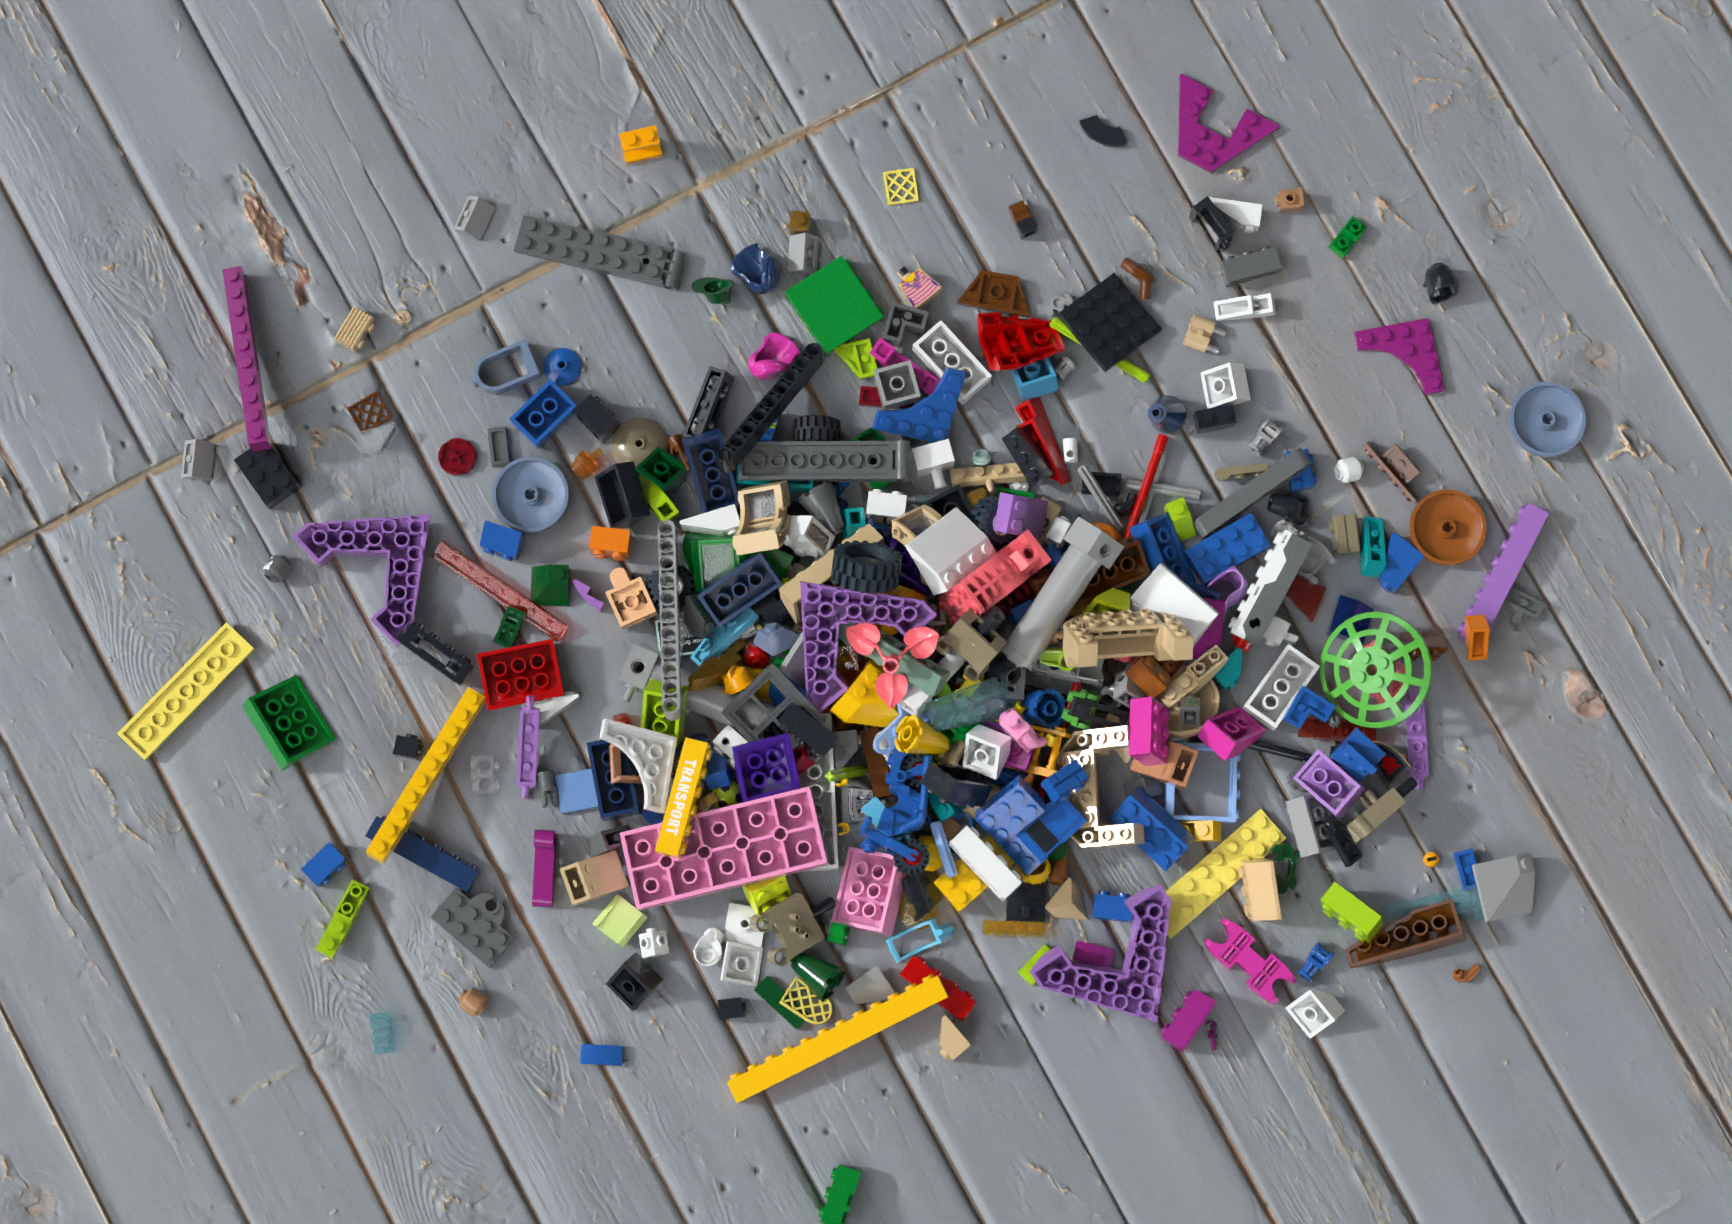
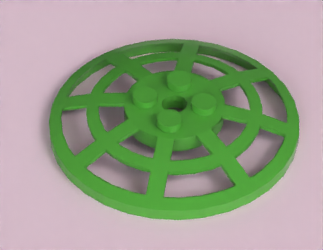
M1366 612L1346 620L1330 635L1321 655L1320 679L1327 700L1336 706L1334 709L1342 717L1359 726L1385 728L1405 721L1422 705L1431 686L1433 674L1432 659L1424 638L1409 622L1390 613ZM1365 618H1383L1379 630L1367 629L1358 633L1354 628L1353 622ZM1390 621L1405 628L1415 640L1404 646L1396 636L1387 632ZM1346 627L1350 637L1342 644L1337 656L1327 653L1334 638ZM1367 635H1377L1373 647L1364 648L1359 638ZM1384 638L1392 641L1398 647V650L1390 654L1383 649ZM1353 643L1357 653L1353 656L1352 660L1342 658L1347 647ZM1418 647L1421 650L1424 661L1423 679L1412 677V662L1409 652ZM1402 656L1405 661V675L1396 673L1395 660ZM1325 661L1335 663L1334 676L1337 688L1330 693L1325 680ZM1372 664L1377 667V672L1373 676L1369 673V667ZM1340 665L1349 668L1351 677L1343 684L1340 677ZM1394 680L1403 682L1399 692L1392 697L1388 688ZM1410 684L1420 686L1421 690L1414 703L1405 712H1402L1396 703L1405 695ZM1354 685L1362 691L1360 702L1352 698L1347 692ZM1370 693H1381L1386 702L1369 705ZM1342 694L1349 703L1358 707V719L1345 713L1335 703L1334 699ZM1389 707L1396 716L1391 720L1383 722L1366 721L1367 710L1376 711Z

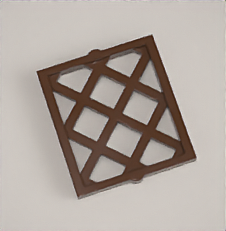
M377 391L347 408L353 418V422L357 425L362 435L392 419L386 404L383 403ZM375 397L379 398L380 405L374 403ZM361 404L360 409L354 408ZM364 404L370 405L369 411L362 410ZM373 406L379 407L378 414L371 412ZM382 408L386 410L387 416L381 415ZM352 410L359 412L357 418L353 416ZM361 412L368 414L366 420L360 419ZM370 415L377 416L375 422L369 421ZM379 417L385 418L382 421L378 422ZM359 421L365 423L364 429L360 428ZM368 424H372V425H373V426H371L370 428L367 429V425H368Z

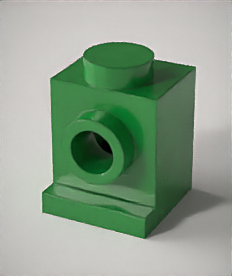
M831 922L827 942L846 946L851 927Z

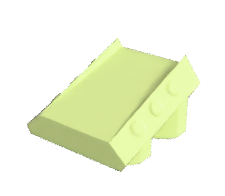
M617 894L592 924L623 948L643 925L647 917Z

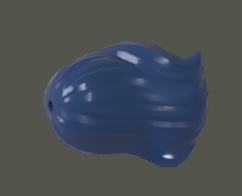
M758 243L745 247L734 257L731 263L732 274L742 278L755 293H769L778 285L779 273L773 255L760 250Z

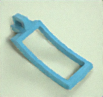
M931 918L886 939V942L896 963L922 950L942 943L945 940L944 937L953 935L952 932L955 929L950 923L938 926L935 918ZM929 924L936 941L899 957L892 941Z

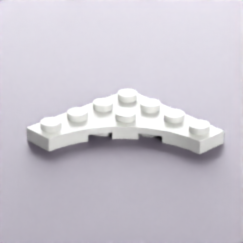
M603 719L599 739L605 740L621 749L634 763L644 788V809L661 814L665 813L677 737Z

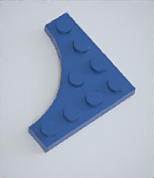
M946 367L940 382L935 387V391L929 397L904 410L877 409L872 428L934 443L946 440L966 372Z

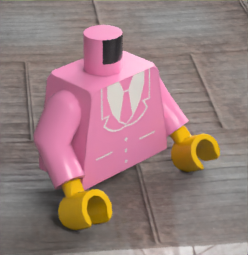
M1017 701L1013 708H1009L1000 714L999 724L1002 729L1027 754L1032 749L1046 745L1053 747L1058 737L1053 736L1054 733L1048 731L1046 737H1039L1032 727L1020 717L1027 708L1020 706L1021 701Z

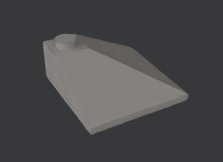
M1531 853L1472 865L1485 922L1532 913L1535 868Z

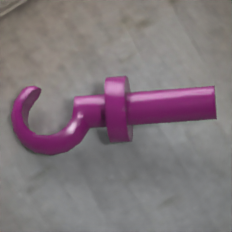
M1207 1021L1205 1025L1211 1023L1214 1026V1029L1209 1030L1207 1038L1210 1039L1212 1051H1216L1215 1038H1217V1034H1214L1216 1023Z

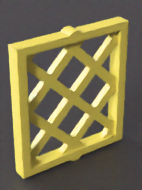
M914 168L883 172L888 206L919 201ZM902 172H910L907 177L901 174ZM889 174H897L894 179L888 176ZM911 175L913 177V182L909 180ZM899 176L904 179L901 185L896 182ZM887 179L891 181L889 186L887 185ZM906 182L912 185L909 190L903 187ZM893 183L899 187L896 192L890 189ZM913 188L915 190V195L911 193V190ZM900 189L906 192L903 197L897 194ZM889 191L893 194L891 198H889ZM908 194L914 197L911 200H905ZM895 196H897L899 199H901L900 201H897V202H893V201H892Z

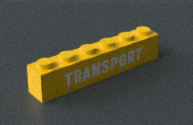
M685 738L655 848L658 854L681 859V855H684L686 852L687 843H685L687 836H690L692 830L690 822L691 818L696 815V799L700 798L702 793L700 785L702 779H705L707 774L706 762L707 760L710 761L712 756L711 746L707 742Z

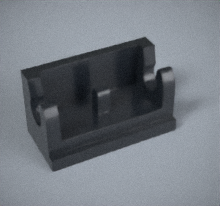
M1091 472L1106 496H1119L1122 473ZM1082 479L1081 494L1092 495Z

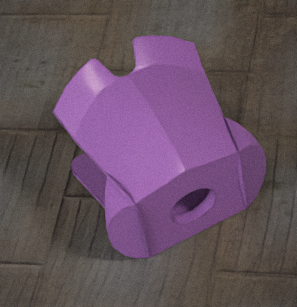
M1232 566L1217 575L1207 586L1212 588L1221 580H1227L1234 587L1235 591L1225 601L1224 615L1227 613L1228 608L1241 601L1248 590V582L1236 566Z

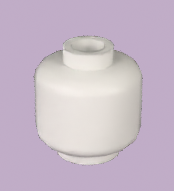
M1356 457L1340 459L1334 467L1335 477L1343 483L1359 480L1364 471L1362 462Z

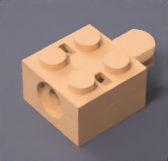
M615 568L610 574V580L614 588L605 593L621 629L624 630L656 616L657 612L641 576L631 580L624 568Z

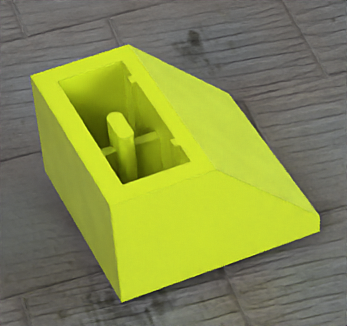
M785 876L742 886L745 897L756 914L765 912L791 896Z

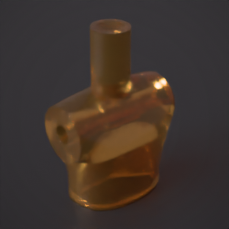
M599 447L591 455L583 450L576 456L574 462L569 467L584 481L588 476L595 474L599 470L600 466L595 460L604 452Z

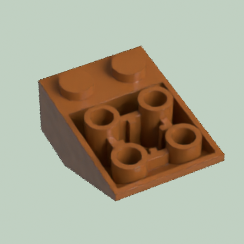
M1154 655L1137 656L1129 665L1125 674L1148 697L1155 698L1168 687L1185 660L1158 661Z

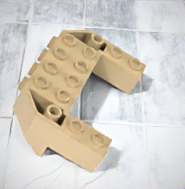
M1141 609L1134 612L1123 610L1119 613L1105 611L1102 614L1087 612L1084 615H1077L1063 624V653L1067 667L1097 666V659L1154 655L1158 661L1193 659L1194 637L1180 619L1172 614L1150 609Z
M1130 726L1075 731L1071 739L1069 738L1059 751V758L1057 760L1059 770L1072 761L1077 760L1082 770L1089 777L1084 783L1086 786L1078 792L1075 790L1071 791V796L1067 798L1087 819L1070 836L1081 848L1109 849L1116 848L1117 846L1145 844L1143 824L1112 825L1101 823L1097 757L1110 756V750L1129 748Z

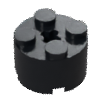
M775 590L752 605L763 627L769 623L785 625L792 621L782 600L779 597L777 598Z

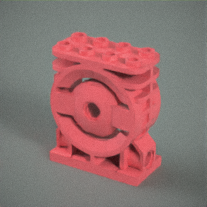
M1026 530L939 597L938 606L942 612L948 615L953 626L969 608L975 614L981 616L1031 575L1048 564L1051 558L1031 532Z

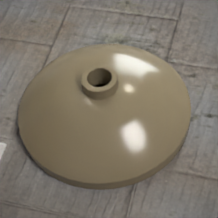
M639 418L625 422L616 430L611 443L615 462L634 461L635 467L657 447L668 453V440L665 432L658 424L648 419ZM641 441L643 444L641 447H637L636 442Z

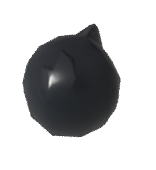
M1434 263L1427 269L1423 287H1427L1428 296L1432 304H1439L1448 300L1458 292V280L1448 265ZM1439 290L1440 295L1433 296Z

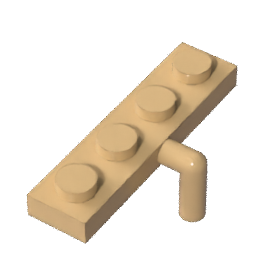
M1017 463L950 469L952 488L959 484L961 487L986 485L987 496L995 497L994 484L1027 481Z

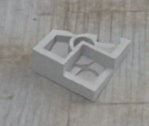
M877 966L845 987L846 992L856 1005L888 1000L887 997L895 993Z

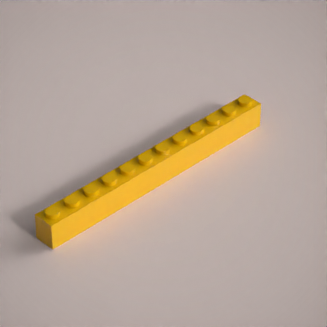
M931 974L922 979L924 983L918 986L913 983L905 987L906 992L900 995L898 992H895L887 997L888 1001L884 1003L878 1001L870 1005V1010L864 1012L862 1009L852 1014V1019L846 1021L844 1018L834 1023L835 1028L829 1030L826 1027L817 1032L819 1036L813 1039L808 1036L800 1040L801 1045L795 1048L793 1045H790L782 1050L783 1054L777 1057L775 1054L765 1058V1063L759 1065L757 1062L747 1067V1072L741 1074L739 1071L729 1076L731 1080L727 1081V1084L736 1102L740 1103L948 998L949 996L939 976L934 977Z

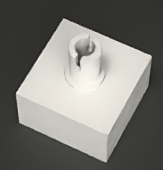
M949 439L911 449V459L916 477L919 478L931 474L935 489L946 487L942 471L954 468L955 462Z

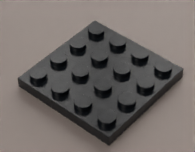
M1115 273L1104 279L1057 315L1105 373L1162 331L1158 323Z

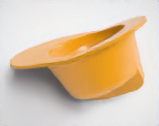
M732 665L723 676L724 693L734 694L745 689L758 674H750L743 666Z

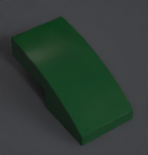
M508 605L493 643L504 648L513 647L526 613Z

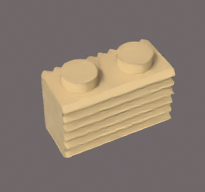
M353 306L334 339L340 345L356 353L358 349L361 350L364 347L367 334L373 332L375 320L372 316Z

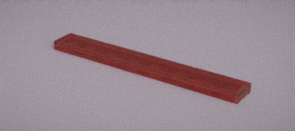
M444 540L440 542L432 557L506 608L509 605L526 613L524 620L554 641L558 642L569 626Z

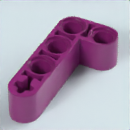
M535 829L533 907H553L557 841L555 830Z

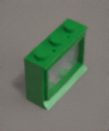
M733 536L694 538L692 540L696 594L744 561V559L741 560V555H737L736 550L733 548ZM737 585V588L739 590L744 589V586Z

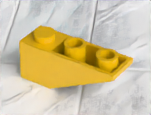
M1213 820L1179 822L1196 837L1193 842H1221V822Z

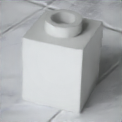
M1274 616L1262 639L1268 646L1278 647L1282 640L1294 646L1299 637L1287 632L1290 623Z

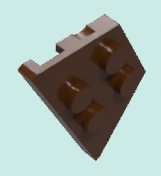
M986 270L979 272L957 303V305L1029 318L1030 314L1019 277Z

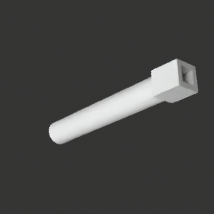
M992 606L980 617L982 620H985L991 612H998L1001 620L993 630L1005 619V615L998 606ZM955 649L948 655H945L938 663V665L950 671L946 683L967 661ZM913 686L901 700L902 708L911 715L919 717L932 703L934 696L927 695L919 687Z

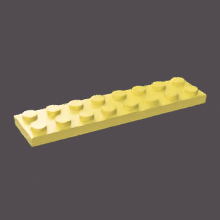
M226 622L117 734L146 761L255 649Z
M1261 809L1166 891L1171 900L1167 935L1169 939L1173 938L1240 879V861L1264 858L1270 853L1273 844L1278 845L1286 839L1283 833Z

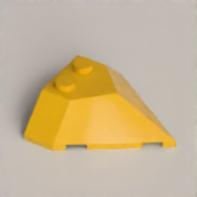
M870 659L845 694L840 696L829 711L844 723L886 728L899 715L898 707L896 705L893 708H889L877 694L875 688L876 680L881 674L887 672L883 669V666L876 664L875 660Z

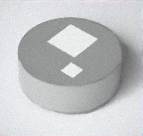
M1011 482L1009 489L1027 491L1028 482Z

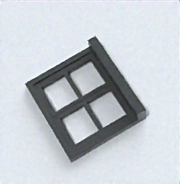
M774 664L767 666L749 686L741 691L721 711L748 742L761 740L757 735L772 721L779 727L780 724L776 717L791 703H794L821 725L826 721ZM768 680L786 697L771 713L753 695ZM750 697L768 715L753 730L735 713ZM789 733L792 749L794 750L799 743L794 740L796 736H792Z

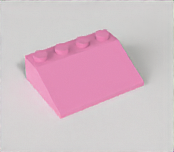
M849 847L831 922L845 924L848 927L869 932L893 935L903 891L901 882L906 877L902 875L903 872L900 871L899 873L897 871L898 868L894 866L893 856L880 852L865 853L863 849Z

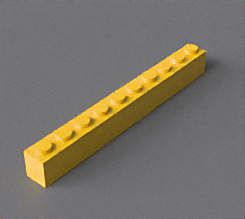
M469 687L467 688L366 850L368 857L385 865L486 703L485 696Z

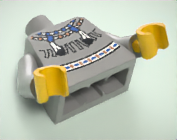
M843 779L841 783H835V786L841 787L843 823L838 824L837 827L841 826L843 832L838 833V835L860 831L866 817L861 808L873 799V791L867 785L856 779ZM879 799L885 807V799Z

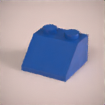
M485 520L480 547L484 549L483 552L494 556V553L502 555L501 558L512 562V559L518 561L525 538L522 532Z

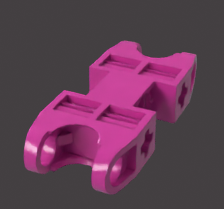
M1223 918L1220 923L1226 928L1225 931L1228 934L1227 941L1224 944H1218L1206 938L1203 942L1213 957L1227 969H1230L1236 963L1251 976L1245 982V985L1261 998L1277 1005L1279 999L1274 996L1273 982L1276 979H1281L1294 985L1297 981L1287 966L1272 953L1265 960L1249 947L1255 938L1239 925Z

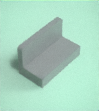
M468 196L453 229L458 233H465L476 240H481L495 207L480 197Z
M806 232L790 236L788 272L802 271L813 274L817 271L818 236Z
M198 439L185 441L181 478L211 480L214 443Z

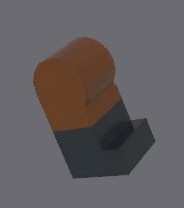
M1023 200L1008 206L1020 239H1024L1037 232V226L1033 222L1030 213H1028Z

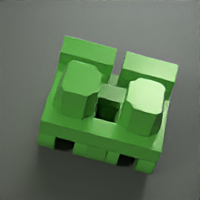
M1085 689L1080 690V692L1069 691L1066 701L1071 702L1074 699L1073 696L1099 703L1101 695ZM1091 707L1089 715L1095 716L1097 709ZM1063 709L1061 718L1070 722V725L1085 730L1091 729L1093 722L1067 714L1070 710Z

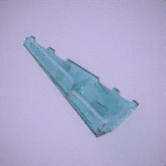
M1476 884L1381 907L1384 914L1408 915L1409 912L1415 909L1453 899L1459 919L1485 921Z

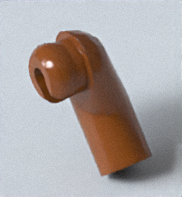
M1476 964L1468 971L1457 968L1453 971V978L1458 982L1469 983L1482 970Z

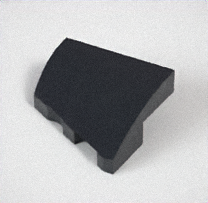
M924 871L917 876L913 875V877L907 875L901 882L907 894L908 903L914 906L916 915L913 917L915 921L920 920L944 898Z

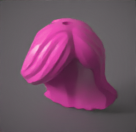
M769 333L764 337L760 348L750 356L748 361L749 370L759 380L773 379L781 371H786L794 362L795 357L801 352L796 347V344L785 335Z

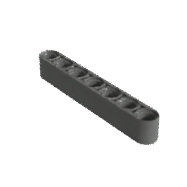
M1301 448L1294 450L1194 520L1193 525L1202 539L1209 537L1304 471L1312 463Z

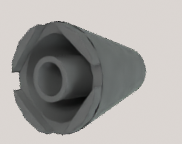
M832 482L818 485L809 490L807 497L803 494L798 498L803 508L834 536L843 532L842 528L845 527Z

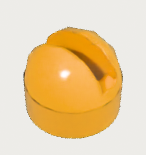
M1428 852L1423 857V862L1427 867L1437 866L1440 860L1435 852ZM1436 857L1437 860L1428 862L1427 858Z

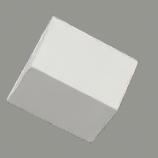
M727 941L720 980L757 987L763 948Z

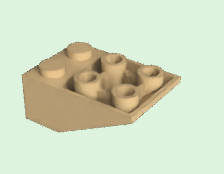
M616 850L559 868L574 907L629 887Z

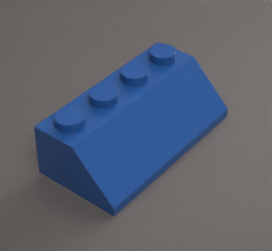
M1168 512L1129 528L1131 535L1140 540L1150 573L1162 563L1182 581L1187 580L1196 583Z

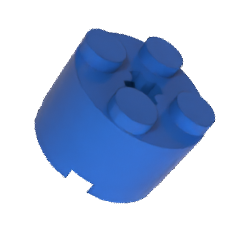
M1032 690L1023 700L1022 707L1027 708L1022 716L1029 725L1042 728L1059 726L1064 721L1061 716L1065 708V698L1057 690Z

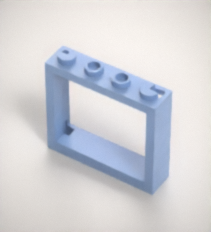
M1174 742L1197 751L1214 752L1204 743ZM1240 753L1236 757L1229 759L1228 817L1174 815L1175 786L1165 783L1164 809L1178 822L1213 820L1234 824L1236 819H1239V808L1236 807V800L1240 798V788H1237V781H1240V769H1237V761H1240L1241 758Z

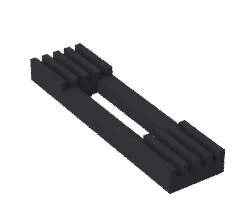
M1073 696L1074 699L1071 701L1072 704H1070L1071 708H1069L1070 712L1067 713L1068 715L1108 727L1130 726V712ZM1091 707L1121 716L1119 718L1120 723L1089 715Z

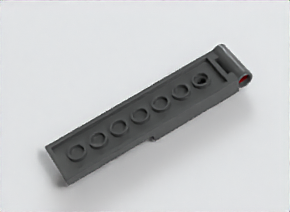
M523 215L514 248L515 253L674 291L677 290L686 253L672 250V248L597 230L593 232ZM646 260L649 261V264L647 265L643 264V262Z
M759 441L739 464V481H909L910 441ZM876 459L877 463L871 464V460Z

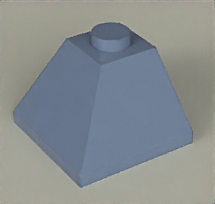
M769 623L764 628L758 630L753 642L757 647L775 656L793 647L801 634L786 625Z

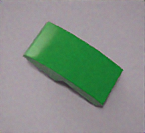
M1352 216L1328 248L1343 259L1367 229V226Z

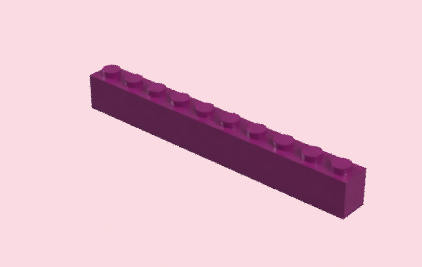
M241 266L222 269L248 445L252 452L272 449L246 275Z

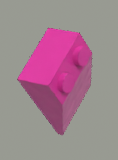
M1238 706L1207 719L1197 737L1206 746L1210 747L1219 758L1226 761L1236 757L1264 735L1266 730Z

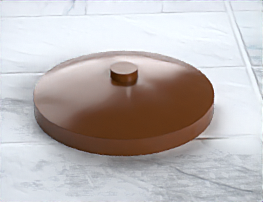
M1439 490L1425 496L1414 508L1409 521V534L1414 547L1424 555L1426 560L1437 565L1455 566L1468 561L1480 550L1486 537L1487 527L1482 509L1471 497L1455 490Z

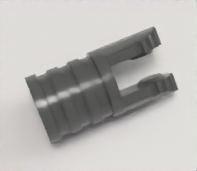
M554 771L537 773L542 808L548 806L547 792H550L553 805L558 806L559 800L555 786Z

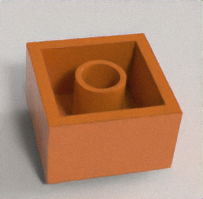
M592 526L589 550L591 555H595L594 558L606 559V557H613V560L622 562L625 559H630L632 544L630 530Z

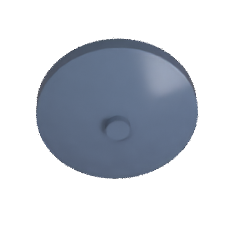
M1539 382L1528 386L1517 395L1510 407L1508 421L1511 434L1522 449L1538 457L1551 458L1567 453L1580 441L1585 430L1586 415L1580 399L1569 388L1554 382Z
M523 457L510 462L499 472L493 484L492 501L498 516L507 526L523 533H538L551 528L562 518L569 502V488L564 475L553 463L539 457Z

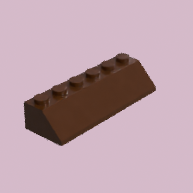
M1130 536L1117 541L1124 548L1110 569L1103 565L1100 566L1074 606L1093 599L1112 588H1120L1151 574L1138 538ZM1054 568L1028 578L1034 598Z

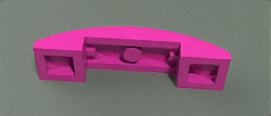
M882 338L878 340L869 353L884 367L909 361V359L897 352L896 348ZM911 362L919 391L930 396L935 391V387L940 382V379Z

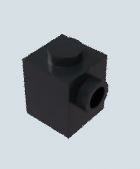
M406 734V737L397 735L393 755L418 760V757L423 754L424 745H421L422 741L417 739L418 736Z

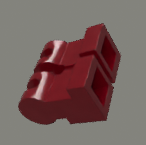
M1023 582L993 606L1000 608L1005 615V621L1013 614L1011 609L1030 599L1033 601L1034 598L1028 586Z

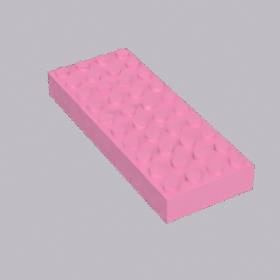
M810 787L696 814L695 817L691 818L692 830L690 836L686 837L685 843H687L685 854L681 855V859L661 855L655 851L662 823L620 833L635 905L639 911L829 865L815 801Z

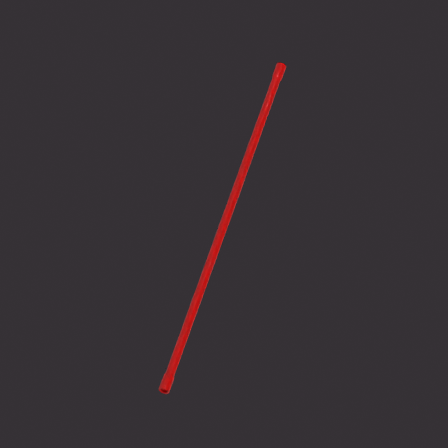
M1158 434L1153 454L1123 539L1132 536L1129 528L1139 523L1157 468L1169 440V437L1166 435ZM1073 682L1070 691L1080 692L1083 682ZM1066 701L1065 708H1071L1070 704L1072 702ZM1064 720L1058 727L1064 728L1067 731L1069 722ZM1050 747L1044 768L1049 763L1052 747ZM1040 776L1036 792L1044 800L1045 790L1041 786V782L1047 777Z

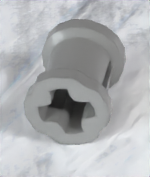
M1066 356L1062 358L1063 361L1056 368L1053 367L1056 377L1061 381L1065 380V376L1071 370L1076 369L1075 364Z

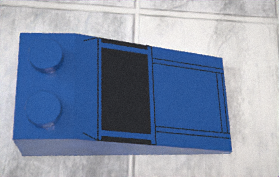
M1060 799L1056 802L1051 800L1045 805V812L1002 845V849L1029 875L1073 835L1087 819L1068 799L1063 802Z

